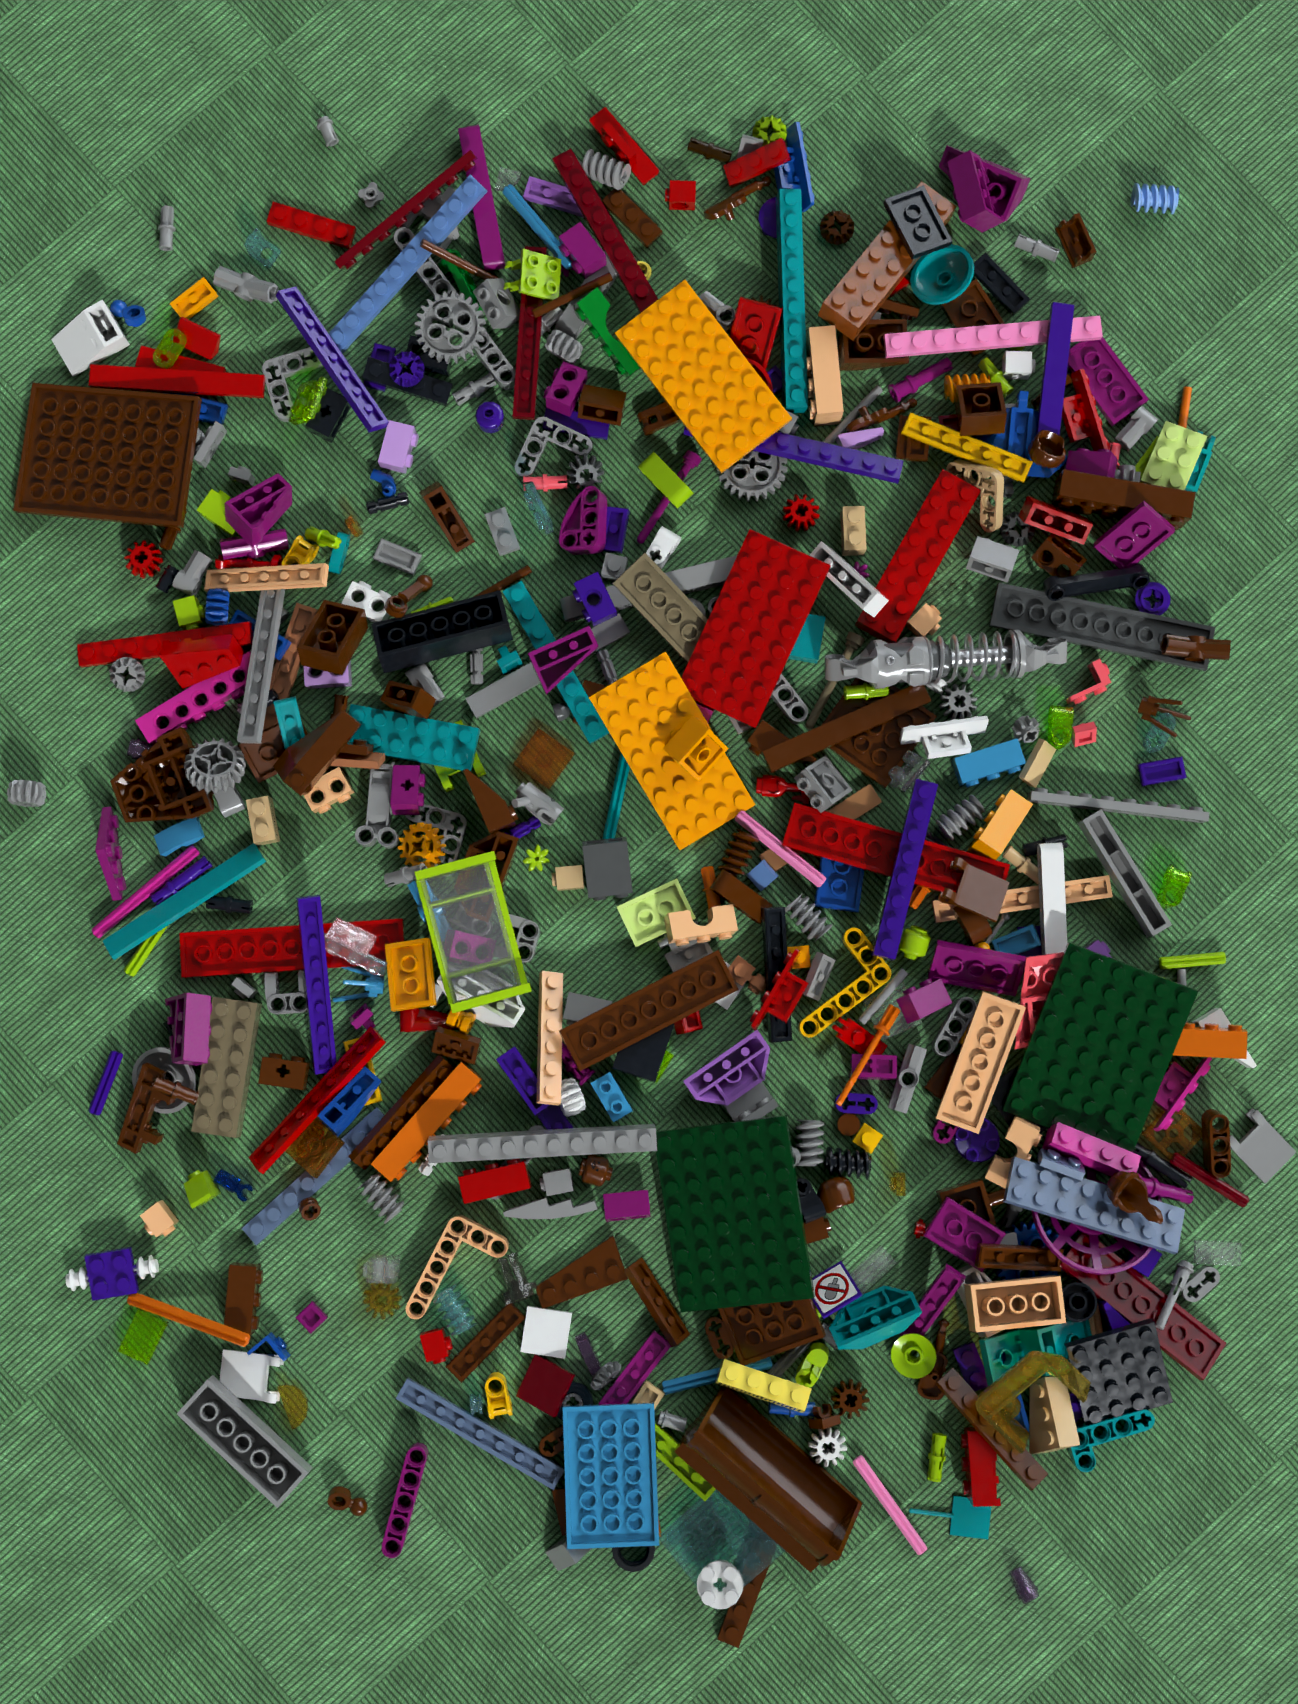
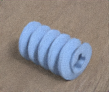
M1135 183L1131 194V207L1135 205L1136 212H1139L1141 206H1144L1145 213L1148 212L1150 207H1153V212L1157 213L1158 208L1161 207L1162 214H1165L1167 208H1170L1171 214H1174L1179 200V187L1176 190L1172 185L1167 189L1165 185H1160L1157 188V185L1153 184L1149 189L1148 184H1143L1140 188V185Z

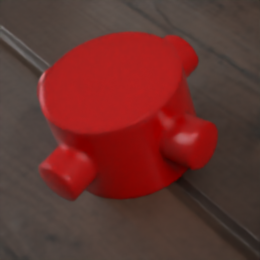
M919 1219V1222L916 1221L913 1234L916 1235L917 1239H920V1236L923 1237L926 1223H923V1219Z

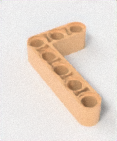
M463 1215L452 1217L447 1223L406 1305V1314L411 1319H420L427 1312L462 1241L492 1257L500 1258L509 1249L507 1238ZM453 1221H462L464 1230L461 1232L455 1231L452 1226ZM475 1230L483 1232L484 1240L482 1242H476L473 1239L472 1234ZM443 1241H451L454 1245L453 1251H444L442 1248ZM501 1241L504 1244V1251L496 1252L492 1247L493 1242ZM434 1261H440L443 1264L442 1272H435L432 1269ZM423 1282H430L433 1286V1291L430 1293L424 1292L421 1286ZM413 1302H418L422 1305L423 1310L421 1313L412 1311L411 1305Z

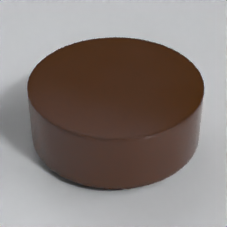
M845 1113L838 1118L837 1128L843 1135L852 1136L858 1132L860 1122L854 1114Z

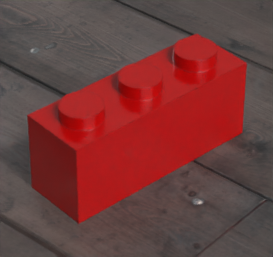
M1027 496L1019 513V518L1024 523L1083 545L1093 526L1084 516Z
M520 1158L506 1160L507 1164L498 1166V1163L485 1165V1170L477 1172L476 1168L463 1170V1175L458 1177L463 1203H471L531 1188L532 1185L526 1160L520 1161Z

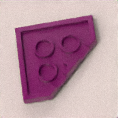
M110 806L102 807L95 851L112 900L116 901L122 900L123 890H126V881L122 874L121 859L123 854L122 848L119 846L117 830L119 828L118 816L113 814Z

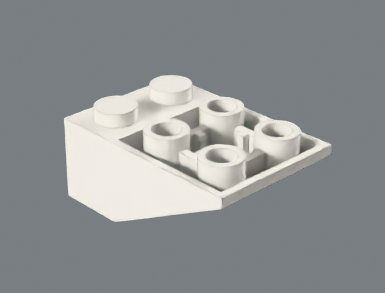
M103 300L83 310L51 339L73 377L89 369L90 364L96 365L130 345Z

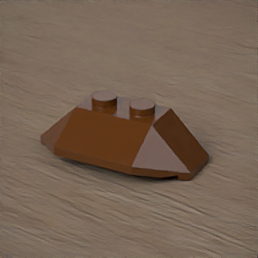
M496 831L470 844L465 858L494 851L496 856L495 863L503 889L514 859L519 838ZM484 865L459 872L454 886L458 895L490 887ZM492 894L461 901L466 915L487 923L489 922L495 909Z

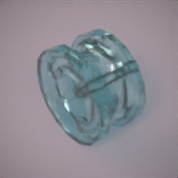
M479 1393L478 1396L470 1394L471 1415H474L475 1412L483 1414L482 1393Z

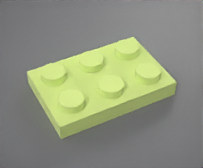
M1165 421L1140 483L1185 490L1207 436Z
M677 878L617 906L635 947L667 933L664 917L668 913L690 910L692 920L696 919Z

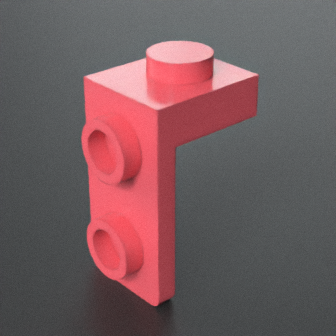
M1098 659L1088 665L1096 685L1066 699L1067 704L1074 702L1075 705L1087 700L1086 695L1094 693L1096 696L1107 690L1106 686L1112 682L1108 676L1110 672L1105 663Z

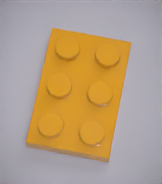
M427 937L385 944L391 1011L396 1012L437 1005L430 939Z

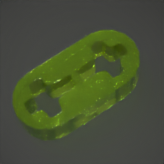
M170 329L166 332L153 354V360L157 366L168 369L174 365L187 342V338L182 331ZM173 335L178 336L180 342L173 343L171 337ZM161 354L169 358L167 362L163 361L161 363L162 359L159 358Z

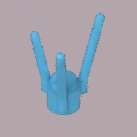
M341 967L369 976L366 977V981L343 980V984L365 986V991L369 992L333 998L332 1001L340 1002L377 997L378 994H383L384 976H379V973L356 967Z

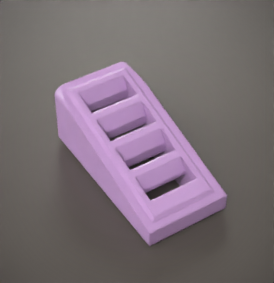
M880 427L837 435L836 442L838 446L857 450L881 439L884 429Z

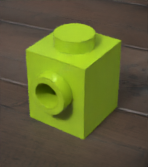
M192 595L173 601L179 627L183 630H190L205 625L206 611L203 604L200 605L198 598Z

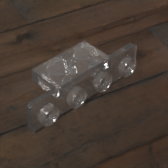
M336 917L327 934L324 933L326 951L331 955H337L346 959L352 965H358L367 969L371 974L383 977L387 962L369 954L376 942L377 936Z

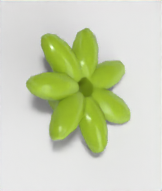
M539 844L536 845L534 852L527 849L526 853L529 857L525 858L522 862L529 864L528 871H532L535 867L542 871V863L550 862L545 857L549 850L544 849L541 851Z

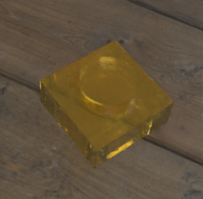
M894 1171V1177H890V1190H894L896 1196H906L905 1172Z

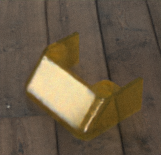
M1042 1351L1029 1352L977 1398V1411L1021 1454L1025 1452L1030 1433L1015 1419L1021 1409V1403L1016 1397L1044 1373L1047 1372L1051 1376L1057 1377L1083 1403L1087 1400L1091 1382L1062 1355Z

